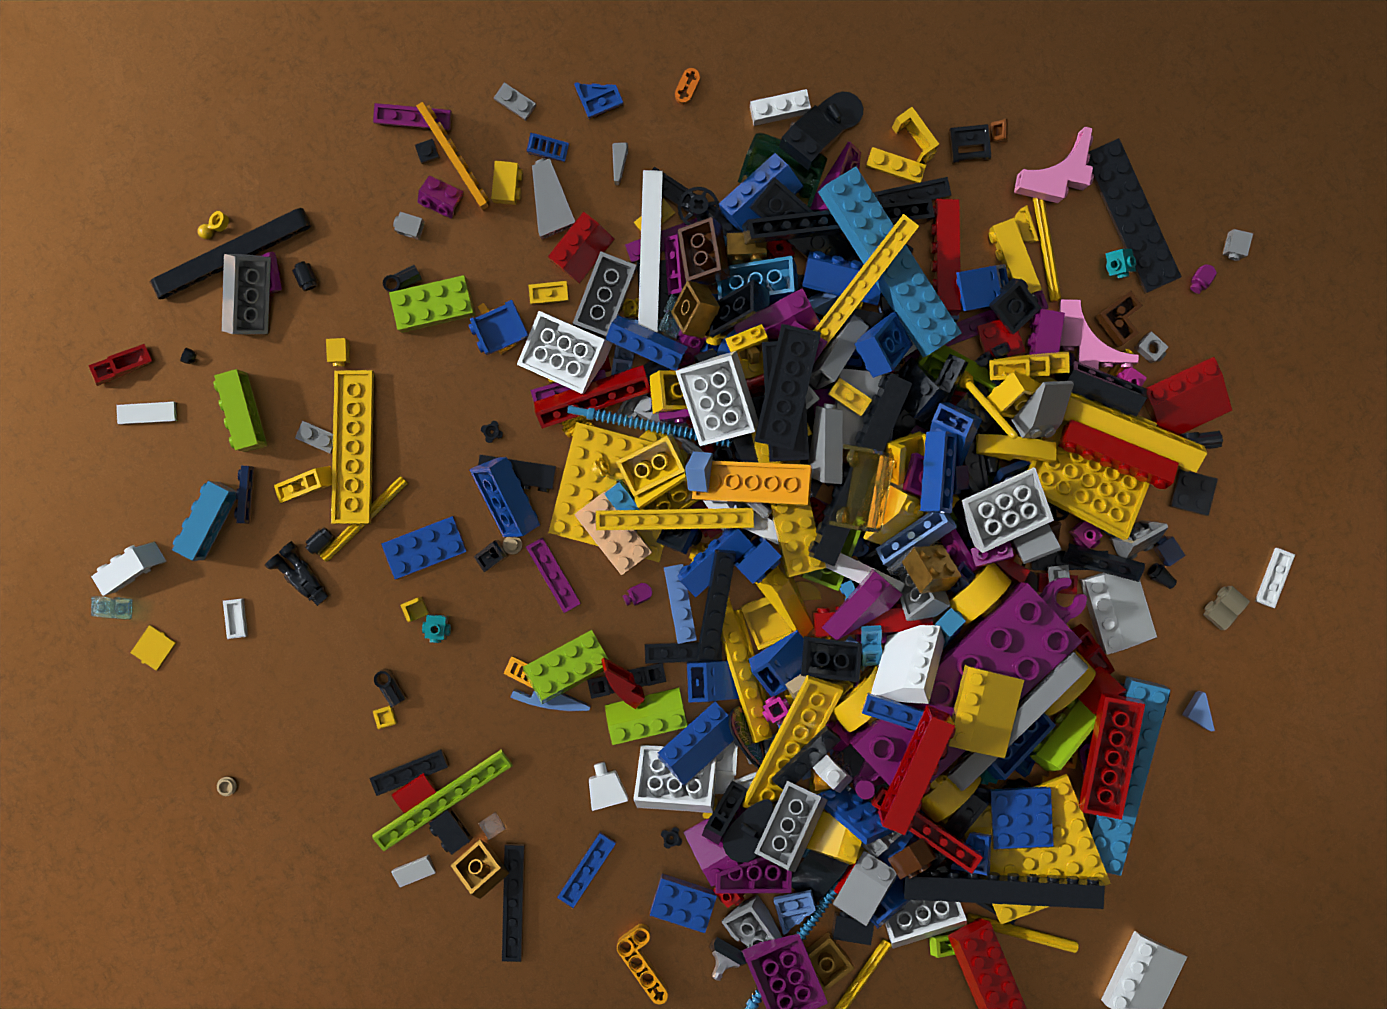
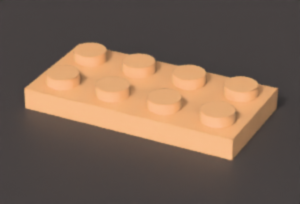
M604 491L574 515L617 571L623 575L651 554L652 550L636 530H596V511L616 510L604 493L606 491Z

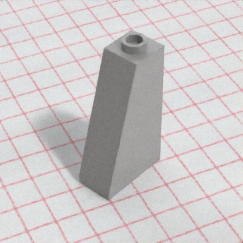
M546 158L539 159L535 162V165H532L538 233L541 240L566 231L575 223L550 158L547 160Z
M855 315L849 317L815 361L809 382L814 388L820 389L835 382L856 349L855 343L869 327L860 317Z
M824 403V407L816 406L808 465H812L811 478L824 483L842 484L843 410L837 409L835 404Z

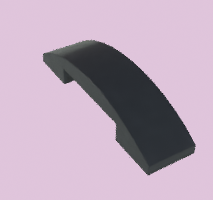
M663 663L627 670L633 674L635 683L641 687L667 682ZM606 675L587 680L591 699L615 693L607 681Z

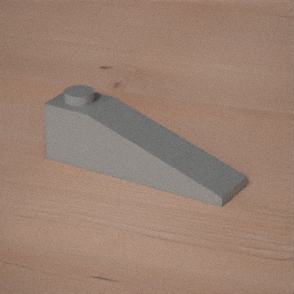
M758 895L742 902L722 920V924L736 941L740 940L747 948L760 942L782 938L769 910Z

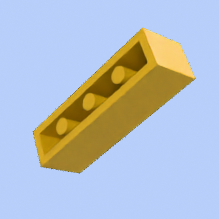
M1012 218L992 226L988 233L989 239L996 246L997 250L995 253L998 261H1001L1006 266L1008 280L1010 281L1013 278L1023 279L1028 285L1027 289L1032 294L1042 290L1015 219Z

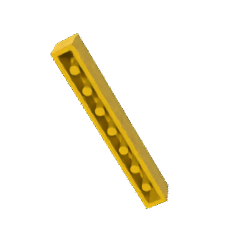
M1071 392L1063 422L1072 419L1178 462L1179 468L1186 472L1191 470L1197 473L1207 455L1204 445Z

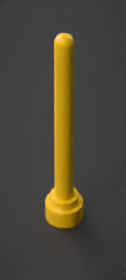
M964 371L958 383L959 386L967 388L1011 439H1016L1018 436L1017 432L973 384V376L968 371Z

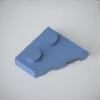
M812 890L774 897V904L783 935L787 934L796 924L801 923L806 916L816 911Z

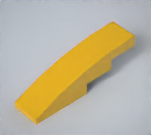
M1069 352L1032 354L989 360L990 380H1005L1013 372L1025 374L1029 377L1050 376L1052 373H1070Z
M976 435V454L1009 461L1014 458L1029 462L1039 460L1053 463L1057 461L1056 442L1019 436L1016 439H1011L1007 435Z

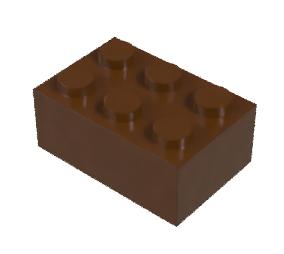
M710 217L678 229L686 282L688 280L710 285L731 278L723 229L718 221Z

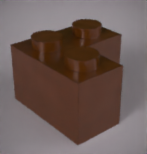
M1129 291L1095 316V318L1116 346L1120 347L1139 334L1128 317L1143 305L1133 292Z
M921 838L888 858V861L900 880L906 876L911 879L919 874V872L921 873L932 865L931 861L937 856L930 845Z

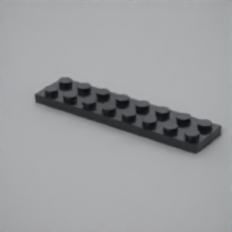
M1118 138L1089 151L1090 158L1087 165L1093 167L1094 182L1124 248L1132 249L1133 256L1136 260L1135 273L1144 293H1148L1181 278L1182 276L1120 139Z

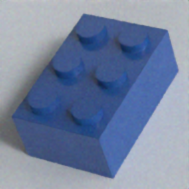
M662 874L650 909V916L705 933L717 895L711 889Z

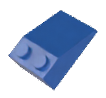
M895 311L869 329L855 343L858 354L861 355L866 369L873 378L893 371L913 345Z

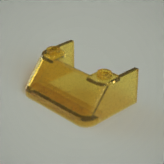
M843 444L844 449L850 450L847 454V461L854 468L847 507L843 506L841 510H838L836 515L838 522L830 521L829 525L878 533L883 525L894 456L891 453Z

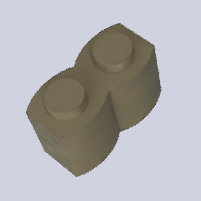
M1233 586L1221 588L1217 593V599L1214 602H1209L1205 607L1206 611L1203 615L1220 630L1229 628L1250 602Z

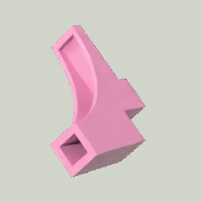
M1084 127L1078 133L1072 151L1061 163L1041 170L1023 169L1017 175L1014 193L1059 203L1066 198L1069 190L1068 187L1084 190L1091 185L1094 174H1092L1093 167L1087 164L1090 158L1088 150L1093 142L1092 128Z
M1061 300L1059 302V312L1065 313L1060 348H1063V351H1074V348H1077V362L1099 370V364H1101V367L1107 368L1113 367V364H1121L1122 368H1130L1138 363L1139 355L1117 351L1104 344L1094 335L1084 319L1081 300Z

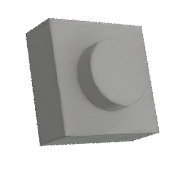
M1068 565L1047 567L1049 583L1056 578H1070Z

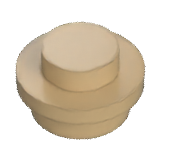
M506 537L503 541V548L508 554H517L522 549V541L519 537Z
M223 777L217 783V791L222 796H230L236 791L237 784L231 777Z

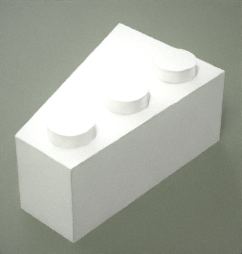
M152 542L135 547V545L129 546L124 550L125 553L123 555L119 554L110 559V564H104L97 568L98 572L91 577L101 594L105 596L115 593L135 581V578L142 573L146 574L151 571L150 568L152 566L166 562L157 544Z

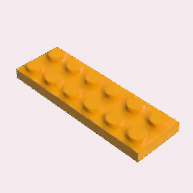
M423 102L416 105L481 209L485 210L488 208L487 202L490 201L482 188L478 190L477 185L479 183L472 171L470 173L466 171L469 167L461 155L457 157L456 152H458V149L451 138L448 140L445 138L448 134L440 121L438 123L435 122L437 116L430 105L425 106Z
M712 461L708 493L692 491V499L809 506L812 465Z

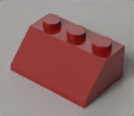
M583 211L548 255V258L580 284L596 264L600 251L605 253L615 238Z

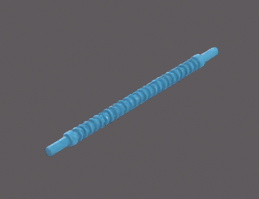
M568 406L567 413L585 416L589 420L595 418L598 421L601 419L602 422L606 420L607 423H618L619 426L620 424H623L624 427L629 425V428L634 426L635 429L640 427V430L645 428V431L650 429L651 432L655 430L656 433L660 431L662 434H672L673 437L678 435V438L683 436L684 439L689 437V440L694 438V441H697L693 428L688 430L687 427L683 429L682 426L677 428V425L672 427L669 424L667 426L666 423H655L654 420L650 422L649 419L644 421V418L639 420L638 417L633 419V416L628 418V415H625V417L622 414L618 416L617 413L613 415L611 412L606 413L605 410L600 412V409L595 411V408L590 407L584 409ZM728 439L714 442L716 445L731 446Z
M844 873L827 891L826 896L822 897L823 900H819L820 904L816 905V911L809 915L810 918H806L807 922H804V926L800 927L801 931H797L802 942L807 939L806 935H810L809 931H813L812 927L816 926V921L819 922L818 918L823 917L822 913H826L825 908H829L828 904H832L831 900L835 899V895H838L834 892V889ZM755 990L756 994H752L753 998L746 1002L747 1006L745 1009H757L759 1007L758 1003H761L762 1000L758 990Z

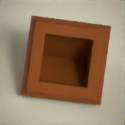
M1008 119L991 122V142H1008Z

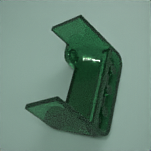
M764 133L755 134L746 154L738 182L741 183L745 175L749 177L776 153L789 165L803 185L799 194L804 198H810L807 206L811 207L827 162L826 156L822 155L808 171L779 147L781 139Z

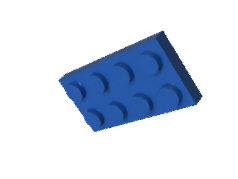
M454 516L381 544L394 579L404 577L467 552Z
M849 785L841 793L831 788L817 794L828 800L824 809L865 845L895 832L882 826L878 814L879 810L866 799H861Z

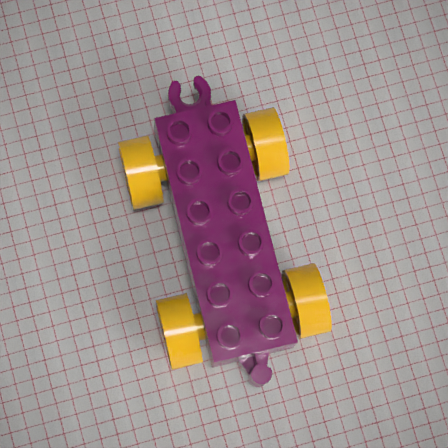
M995 563L979 567L973 572L976 576L970 585L956 594L952 591L947 594L950 607L947 610L952 608L954 611L960 612L964 620H966L964 625L970 623L978 616L981 617L941 654L929 704L899 703L925 710L926 705L949 713L952 718L965 665L1023 679L1021 700L1070 653L1075 652L1088 665V669L1044 713L1050 716L1059 712L1074 701L1089 686L1096 675V671L1075 650L1082 641L1066 625L1070 619L1077 617L1084 610L1087 596L1077 594L1070 606L1061 607L1057 603L1056 596L1060 590L1068 588L1072 583L1070 578L1062 577L1051 581L1040 595L1028 583L1018 582L1001 597L1010 586L1011 580ZM877 665L862 673L859 683L848 686L832 712V715L848 732L856 730L867 722L849 739L852 746L865 759L859 773L852 781L853 787L861 799L873 797L875 794L874 787L886 782L890 786L915 730L862 714L867 694L872 692L878 671ZM946 745L948 747L944 757L940 758L938 772L935 776L932 775L930 782L932 783L940 774L947 776L963 759L961 755L966 750ZM979 776L963 791L947 777V781L939 789L935 788L933 790L930 787L928 793H924L921 799L922 806L920 810L936 823L947 818L975 792L981 782V777Z

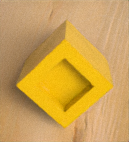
M422 597L400 605L408 623L429 614Z

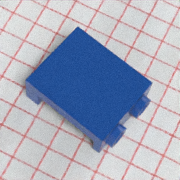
M513 300L505 302V305L481 316L470 318L471 324H469V328L472 334H476L479 339L476 342L480 352H485L487 356L529 336Z

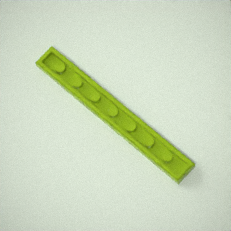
M502 749L374 833L372 838L383 851H386L513 766L512 762Z

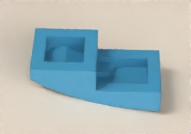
M881 625L861 626L862 666L880 664L882 657Z

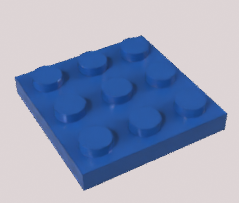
M1050 786L990 789L994 849L1054 847Z

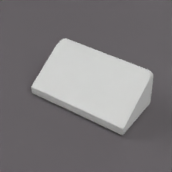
M427 855L397 867L391 873L399 887H403L435 874L436 871L430 856Z

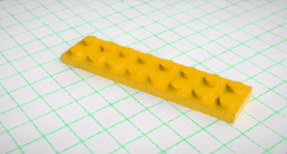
M372 370L334 371L331 524H371L374 371Z
M756 431L751 433L753 442L755 440ZM754 442L759 463L800 464L799 460L769 462L768 445ZM810 503L809 506L769 504L787 577L826 568L824 562L808 556L810 553L808 551L810 543L813 540L815 541L818 534L816 533V525Z
M809 675L806 676L742 802L743 807L749 808L753 804L765 799H769L771 802L779 800L783 789L773 782L772 777L825 727L844 691L842 686Z

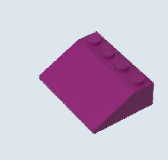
M741 804L731 824L748 808L743 807ZM705 819L683 833L712 887L716 885L717 872L745 862H736L730 859L723 848V838L720 844L717 845L702 836L704 827L709 820Z
M799 934L760 942L742 950L766 1009H817L828 1004Z

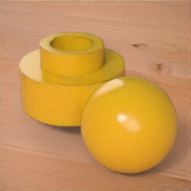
M221 211L214 212L209 219V224L199 226L198 235L203 239H210L213 236L214 230L217 232L223 231L228 226V216Z

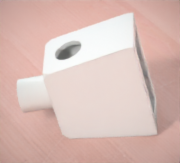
M605 762L595 764L596 775L589 778L592 811L628 801V795L617 771L607 772Z

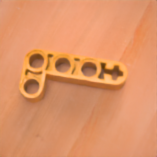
M638 924L619 938L617 952L650 999L655 1004H663L668 998V987L640 949L649 942L650 929L646 924ZM638 931H644L647 934V936L645 938H639L636 935V933ZM628 942L631 947L625 950L621 947V944ZM634 958H639L642 960V963L640 965H634L632 963V960ZM645 974H651L653 976V979L651 981H646L643 978V976ZM656 989L658 990V992L663 991V995H656Z

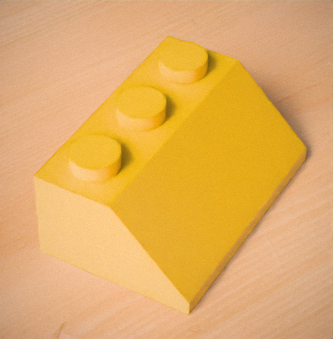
M672 434L616 461L633 497L686 471L681 451Z
M686 471L634 496L639 510L686 509L699 501L693 500L692 491L688 490Z

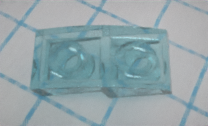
M671 294L663 310L665 315L657 330L676 339L680 328L671 310L678 297Z
M93 596L91 597V616L132 619V599Z

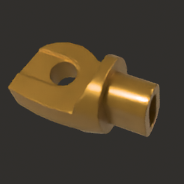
M755 345L739 352L740 357L748 360L749 364L759 363L760 352L758 346Z

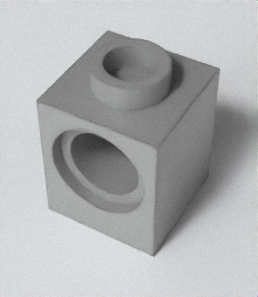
M400 212L399 216H396L394 219L393 227H395L394 230L398 234L420 240L425 221L422 218Z
M1237 229L1228 232L1223 255L1229 256V259L1236 261L1248 256L1253 233Z
M1153 332L1147 333L1134 347L1150 363L1161 361L1167 353L1165 351L1168 348ZM1150 344L1156 347L1155 354L1150 352Z

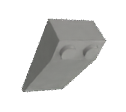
M1141 520L1132 528L1127 540H1122L1118 537H1111L1109 540L1119 557L1132 560L1138 556L1137 553L1140 551L1152 549L1154 544L1166 532L1168 525L1166 523Z
M1048 523L1010 540L1024 564L1061 550Z

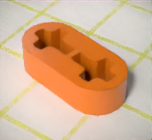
M686 69L675 90V99L679 104H688L695 93L700 81V75L696 69ZM691 74H694L696 80H692L690 85H688L687 75L691 76ZM687 88L688 98L680 99L679 92L683 93L684 89Z

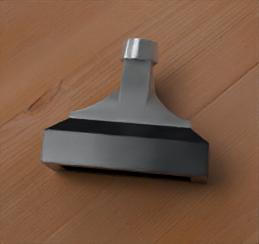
M718 937L712 940L709 948L712 950L716 960L712 977L715 980L720 981L726 969L738 968L747 964L741 950Z

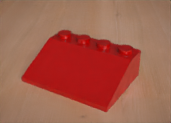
M1215 357L1206 359L1146 387L1147 399L1144 405L1151 420L1157 423L1156 427L1176 435H1181L1233 411L1224 377Z

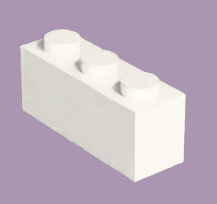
M807 89L750 101V111L754 126L802 116L811 109Z

